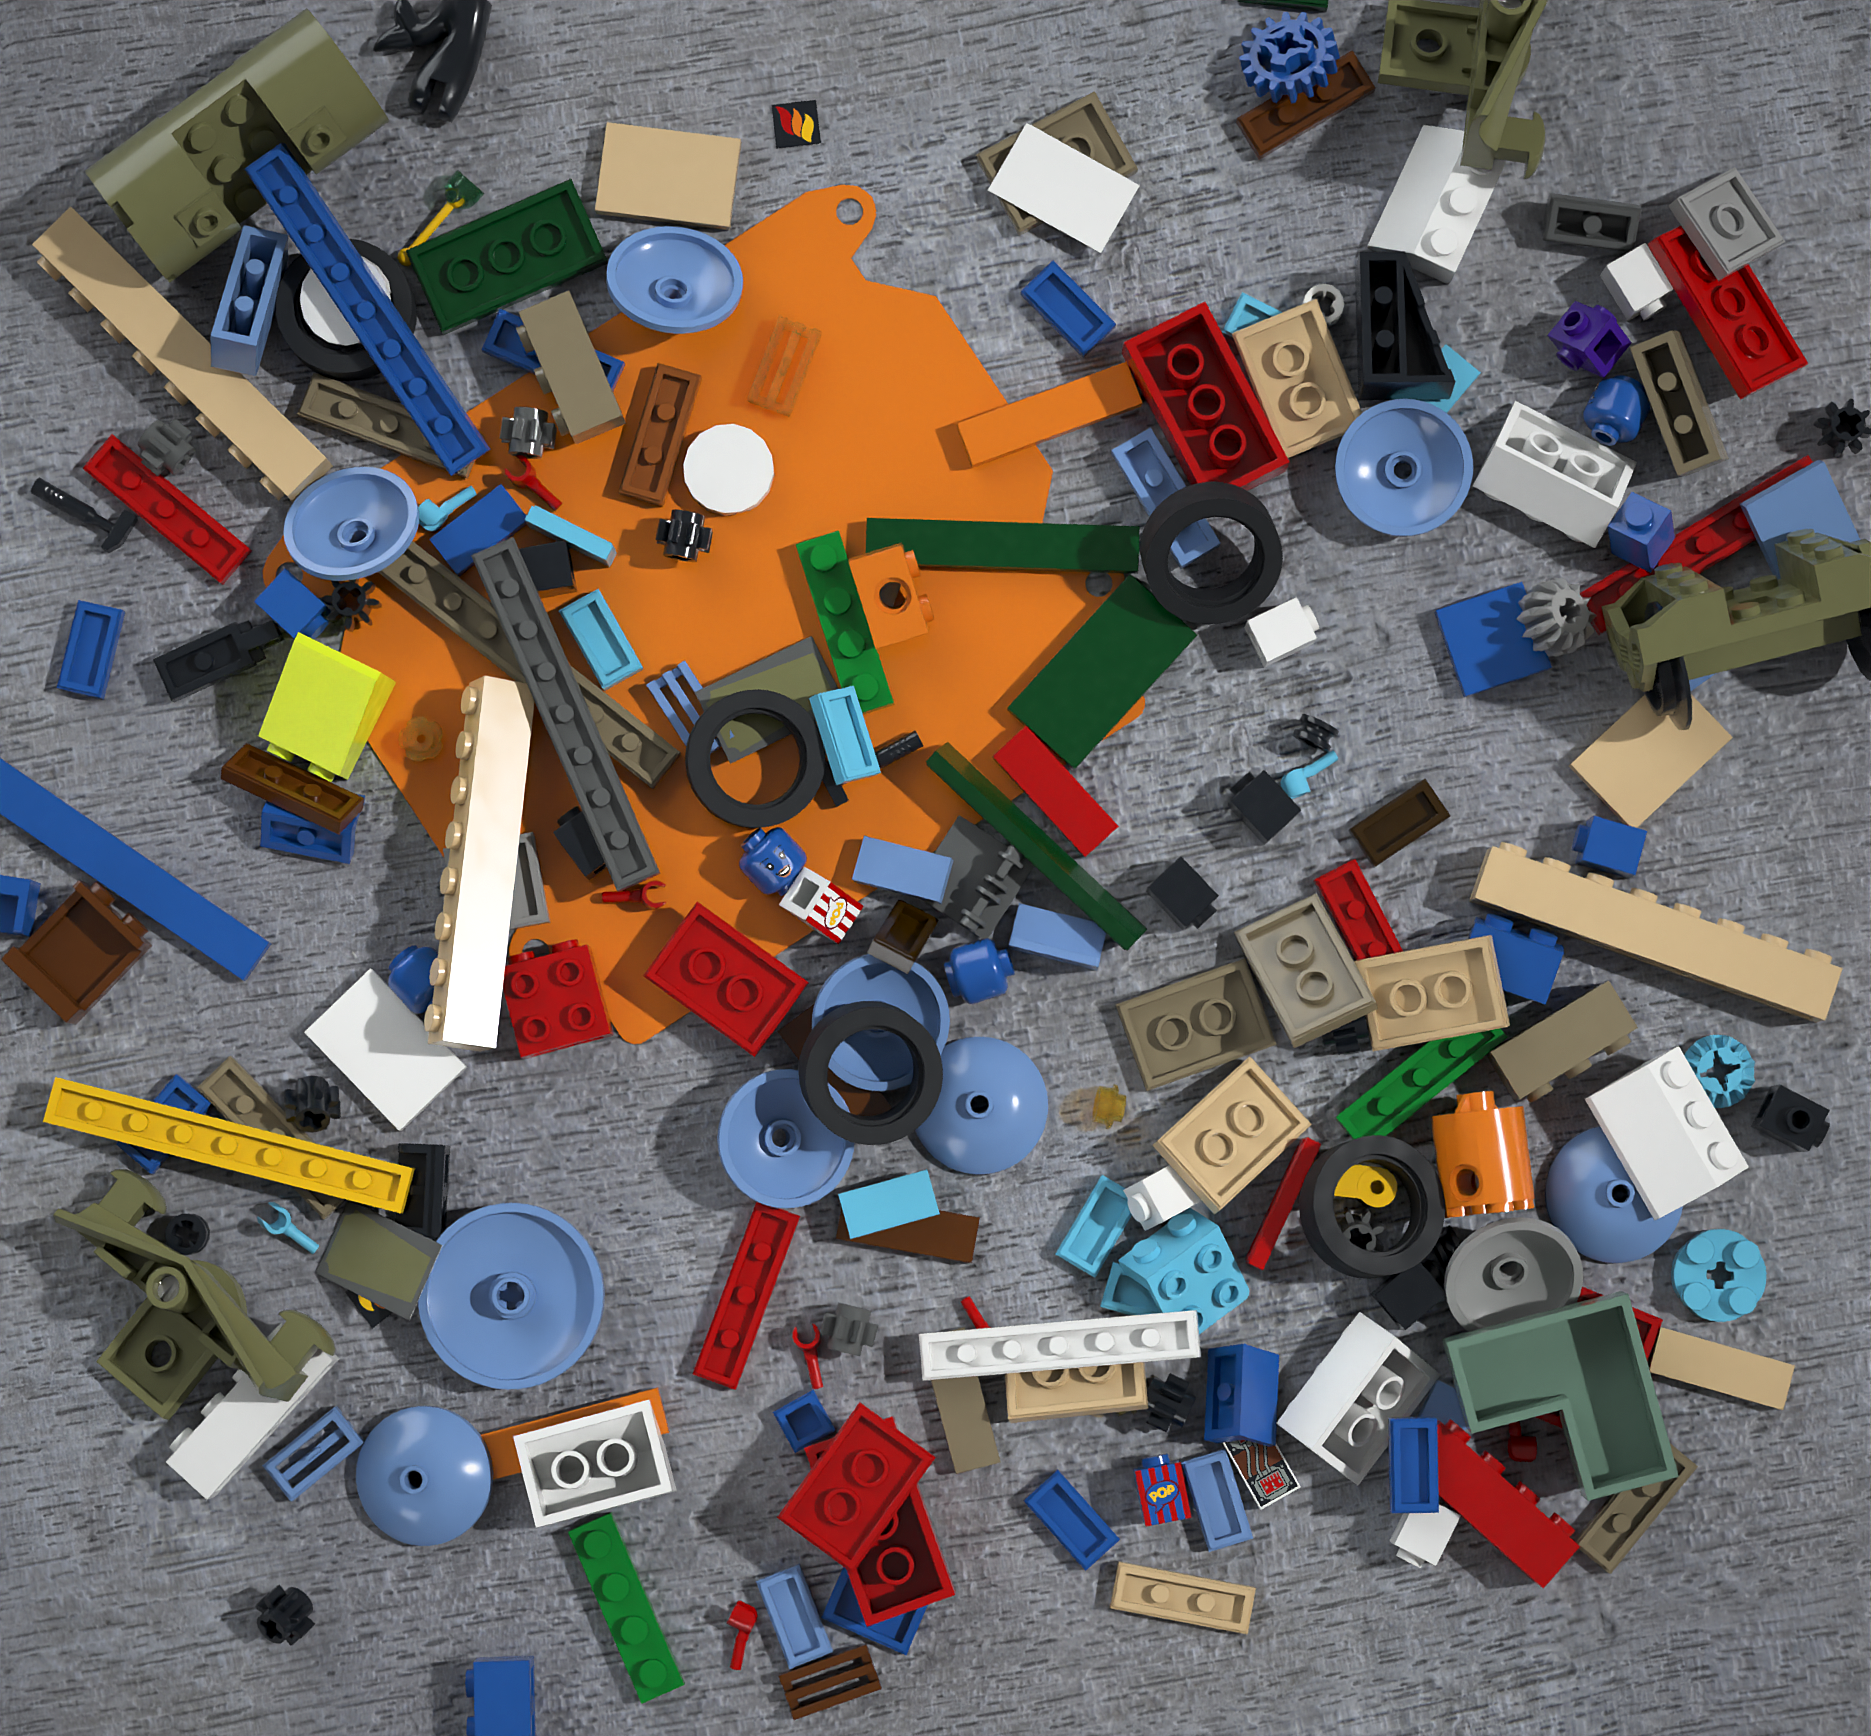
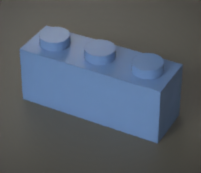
M243 225L210 336L211 367L252 376L257 375L276 310L278 287L288 268L287 234Z

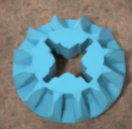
M1709 1035L1694 1042L1684 1055L1714 1108L1730 1107L1746 1098L1747 1093L1755 1082V1061L1751 1058L1746 1045L1730 1036ZM1713 1051H1715L1716 1058H1719L1722 1065H1736L1737 1068L1724 1076L1725 1083L1723 1085L1725 1091H1723L1722 1084H1719L1717 1078H1709L1708 1076L1701 1078L1700 1073L1707 1072V1069L1713 1067V1059H1715Z

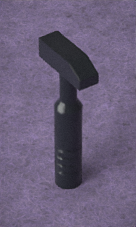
M40 477L31 488V494L59 508L84 524H93L109 533L101 546L107 553L122 547L138 521L137 516L124 509L114 524L98 515L93 507Z
M914 730L904 737L893 741V743L876 750L875 755L880 769L923 747V744ZM829 761L825 762L822 781L835 806L838 807L849 801L842 788L844 784L836 785Z

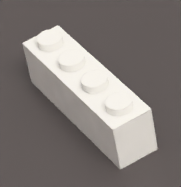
M281 1323L267 1339L271 1341L284 1324ZM318 1349L302 1369L309 1377L289 1402L261 1396L249 1376L244 1371L238 1369L232 1377L237 1384L226 1396L219 1392L208 1402L201 1411V1414L206 1418L194 1431L187 1427L173 1441L169 1448L174 1454L166 1463L206 1500L215 1497L340 1358L335 1354L331 1356Z

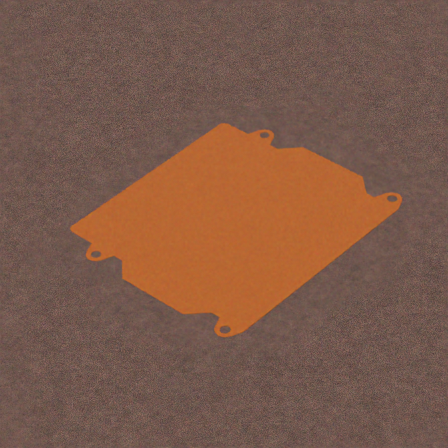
M837 185L808 191L725 244L724 246L735 256L741 267L743 289L738 306L720 324L699 332L672 334L640 325L621 312L588 333L595 350L625 363L613 394L626 424L575 444L570 433L564 436L561 435L551 411L559 408L553 392L544 395L536 375L528 372L466 412L491 449L475 460L468 479L458 475L451 476L447 471L404 455H400L380 468L394 473L408 484L414 493L418 507L426 499H430L440 507L445 501H448L470 485L474 488L477 495L453 510L440 529L431 532L419 524L413 542L456 576L457 574L429 539L500 484L503 485L526 516L531 506L534 507L536 505L611 542L616 549L617 554L611 566L608 567L570 548L577 592L541 598L570 666L681 752L679 758L654 789L650 788L610 756L661 873L622 891L642 889L650 881H661L666 885L665 887H651L647 890L646 895L652 903L666 902V904L659 909L652 910L646 908L642 903H603L602 892L617 891L608 869H604L591 880H588L553 834L560 827L557 820L572 808L580 805L534 702L520 834L530 832L535 834L550 923L517 929L509 946V956L522 953L524 945L533 939L544 941L549 948V954L553 953L552 945L578 939L579 946L589 945L592 949L610 1021L619 1035L631 1044H641L691 1012L643 975L697 901L773 957L814 931L779 905L785 894L783 896H780L777 892L769 895L763 894L741 871L739 861L745 851L740 845L758 828L740 827L727 823L709 812L697 799L686 773V746L647 688V684L653 680L656 681L662 677V674L673 670L685 660L701 686L705 688L812 636L838 689H841L796 544L839 530L849 561V558L865 554L867 518L1043 523L1053 470L1036 445L974 468L970 464L956 427L957 423L1008 405V403L938 298L934 295L867 281L851 259L872 230L876 218V208L872 196L858 186ZM854 199L861 204L863 215L857 223L847 225L838 219L836 209L841 201ZM657 363L699 374L702 377L663 507L620 495L618 492ZM515 407H530L548 412L547 423H554L557 428L554 449L543 448L541 459H528L535 468L536 477L542 482L541 484L562 502V505L556 511L527 487L518 488L513 485L505 474L506 468L513 476L519 477L526 472L527 468L516 456L508 454L509 443H502V439H499L502 417L513 418ZM736 424L751 429L765 441L773 458L774 478L769 493L757 507L743 513H737L736 515L724 516L707 511L694 500L685 483L683 463L688 447L700 433L715 425ZM672 510H685L705 516L704 527L712 529L713 535L709 553L699 551L697 562H685L665 557L663 555L665 545L657 544V540H655L659 519L670 521ZM525 525L510 537H514L519 549L558 542L529 528L528 525ZM284 535L266 559L262 571L266 588L276 578V572L282 564L286 562L295 563L286 547ZM474 565L459 578L491 602L478 570ZM919 567L921 576L913 578L918 596L927 594L935 620L927 622L929 629L927 634L877 649L894 705L864 714L863 717L874 752L914 730L917 732L923 747L881 768V773L875 776L842 785L849 801L838 807L835 806L822 781L814 798L800 813L783 823L761 827L766 833L773 828H783L805 851L807 861L804 867L829 880L856 901H860L878 889L856 883L852 880L864 836L933 853L937 850L959 815L974 825L984 819L927 766L926 761L945 743L949 742L1009 800L1012 801L1024 793L992 758L997 751L1025 727L1007 710V707L1125 580L1123 573H1108L1112 579V588L1106 595L1096 597L1091 595L1085 586L1086 578L1091 572ZM302 570L303 578L301 583L317 598L332 596L335 587L332 585L331 580L315 577ZM376 572L359 578L358 585L362 587L365 583L372 581L376 588L369 596L371 599L378 600L382 607L378 609L372 608L369 614L373 623L371 626L364 621L355 622L353 632H349L345 626L340 653L383 673L396 682L367 741L444 857L443 849L446 848V831L448 825L454 819L455 804L451 802L450 798L451 787L455 777L459 775L460 759L456 757V743L459 734L464 731L466 715L461 712L463 692L470 682L483 676L515 680L385 577ZM902 585L893 607L901 605L907 597L906 590ZM596 589L600 590L644 668L642 671L606 691L601 687L559 610ZM351 593L346 595L344 598L347 603L346 607L351 608L353 611L357 610L360 607L357 601L358 597H354ZM682 675L676 681L698 715L701 716L704 710ZM667 685L661 691L690 734L694 724ZM1144 696L1141 697L1104 739L1143 713L1145 708ZM792 734L731 764L722 747L710 755L711 769L721 789L735 800L753 805L769 803L781 797L793 784L800 762L799 749ZM1045 745L1047 749L1058 759V761L1063 766H1065L1066 763L1058 755H1056L1047 745ZM825 751V759H826V762H827V761H829V760H828V757H827V754H826V751Z

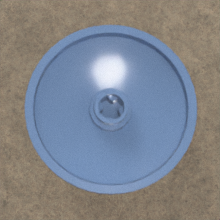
M500 1203L479 1208L466 1214L440 1235L436 1242L443 1246L418 1300V1309L422 1327L428 1341L438 1356L452 1370L464 1378L483 1386L506 1390L523 1389L543 1384L558 1377L571 1368L584 1355L594 1340L602 1320L605 1287L603 1274L595 1252L581 1232L570 1222L542 1207L522 1203Z

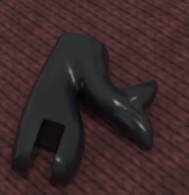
M408 0L396 1L394 6L395 26L379 36L373 51H396L412 46H427L446 38L417 71L408 97L410 109L423 114L428 107L435 83L439 81L447 85L440 103L438 117L440 120L451 123L456 118L469 92L482 54L492 9L489 1L440 0L432 15L424 20H420Z

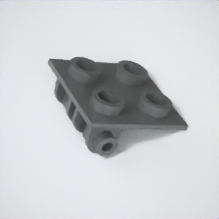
M959 815L934 853L953 859L942 904L923 901L980 938H989L1035 866L1017 849L1010 845L1006 846Z

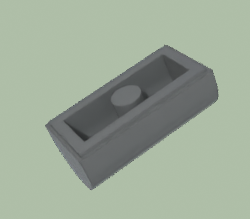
M1550 193L1544 214L1543 241L1630 252L1634 250L1642 210L1641 205Z

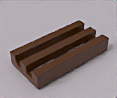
M867 1643L781 1673L778 1676L783 1686L787 1703H789L793 1720L882 1689ZM855 1658H862L864 1665L794 1689L791 1682ZM867 1675L870 1682L802 1706L799 1705V1698Z

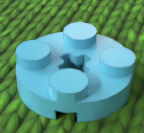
M1710 1229L1696 1234L1695 1237L1689 1239L1678 1250L1672 1263L1671 1281L1677 1297L1681 1299L1683 1305L1695 1316L1709 1321L1726 1322L1735 1320L1754 1310L1764 1293L1767 1273L1764 1260L1756 1244L1746 1239L1743 1235L1731 1230ZM1717 1262L1724 1263V1269L1731 1273L1730 1281H1724L1721 1289L1715 1288L1714 1280L1707 1279V1271L1715 1269Z

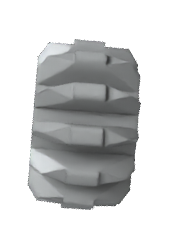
M1564 577L1554 578L1546 582L1541 581L1533 585L1532 589L1528 590V594L1518 602L1523 612L1516 620L1523 623L1526 628L1522 637L1532 638L1533 651H1545L1548 657H1558L1565 653L1571 654L1581 649V646L1585 645V640L1595 633L1590 622L1597 615L1589 611L1587 607L1591 597H1581L1579 584H1568Z

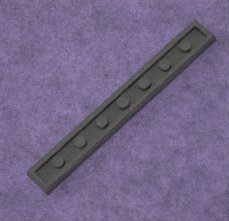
M514 537L471 555L616 890L620 892L661 874Z

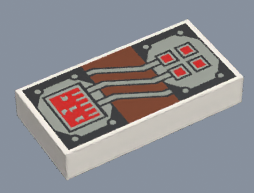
M1247 1440L1223 1442L1225 1449L1260 1510L1301 1488L1277 1444L1276 1446L1268 1447Z

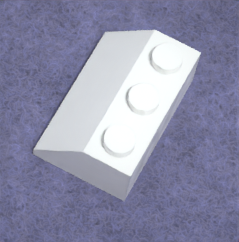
M1423 125L1367 248L1376 252L1405 251L1411 268L1449 285L1507 161L1495 159L1492 170L1460 166L1464 131Z
M1515 401L1477 475L1473 487L1483 491L1486 496L1493 500L1503 501L1519 509L1530 519L1544 522L1564 532L1570 539L1576 542H1584L1595 548L1620 505L1637 462Z
M1679 1046L1648 1060L1585 1099L1654 1220L1719 1187L1749 1167Z
M1359 1312L1351 1324L1343 1331L1340 1339L1325 1359L1316 1367L1313 1375L1295 1399L1290 1402L1276 1424L1358 1486L1389 1445L1388 1418L1410 1417L1441 1374L1394 1335Z
M650 1400L513 1436L536 1528L550 1526L677 1491L666 1447Z

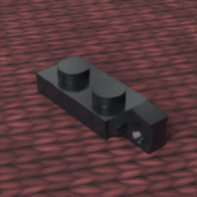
M249 620L240 624L234 622L156 657L153 661L170 700L175 703L256 666L258 662L266 659L263 650L283 641L284 638L278 624L273 620L255 628L252 627Z

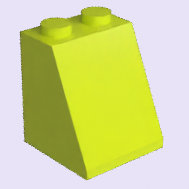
M298 632L258 736L270 742L267 751L289 762H292L295 754L310 761L311 763L307 770L330 782L333 781L335 775L348 780L396 682L383 673Z

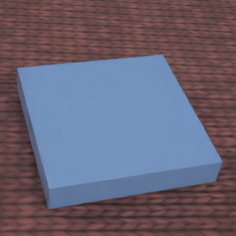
M1821 460L1811 463L1740 503L1772 574L1777 576V579L1781 578L1774 544L1787 541V534L1802 529H1814L1815 533H1821L1849 542L1860 540L1825 462Z

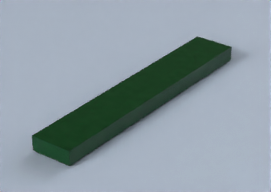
M867 518L865 553L902 542L905 552L914 551L918 567L1138 574L1140 526Z
M949 742L937 749L926 761L927 766L1122 949L1128 951L1147 930L1137 918Z

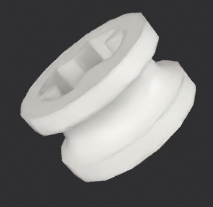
M1319 284L1307 292L1303 304L1314 300L1313 298L1321 296L1322 301L1325 296L1332 299L1333 303L1330 308L1332 315L1325 317V313L1322 312L1329 328L1336 324L1341 317L1344 300L1340 291L1334 286Z

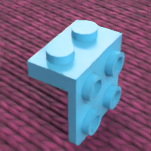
M1188 1208L1184 1212L1173 1216L1168 1224L1149 1238L1135 1244L1130 1252L1118 1260L1127 1276L1149 1290L1160 1313L1197 1310L1199 1334L1245 1301L1249 1296V1288L1220 1227L1192 1208Z

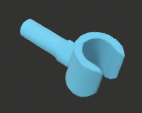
M470 485L448 501H445L440 507L430 499H426L419 506V524L427 531H437L453 510L477 495L476 491Z
M1332 750L1312 764L1289 772L1281 779L1282 789L1291 799L1310 793L1311 790L1307 778L1316 775L1338 760L1336 753Z
M269 1202V1205L278 1210L279 1216L277 1221L268 1224L257 1216L258 1223L272 1234L283 1233L308 1252L314 1254L319 1245L291 1223L290 1213L285 1208L275 1202Z

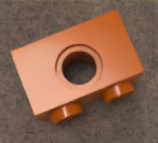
M901 542L849 558L848 562L876 649L929 632L927 622L935 619L927 594L918 596L913 578L920 577L921 574L913 550L905 552ZM897 582L905 588L907 597L901 605L888 606L881 600L880 590L885 584Z

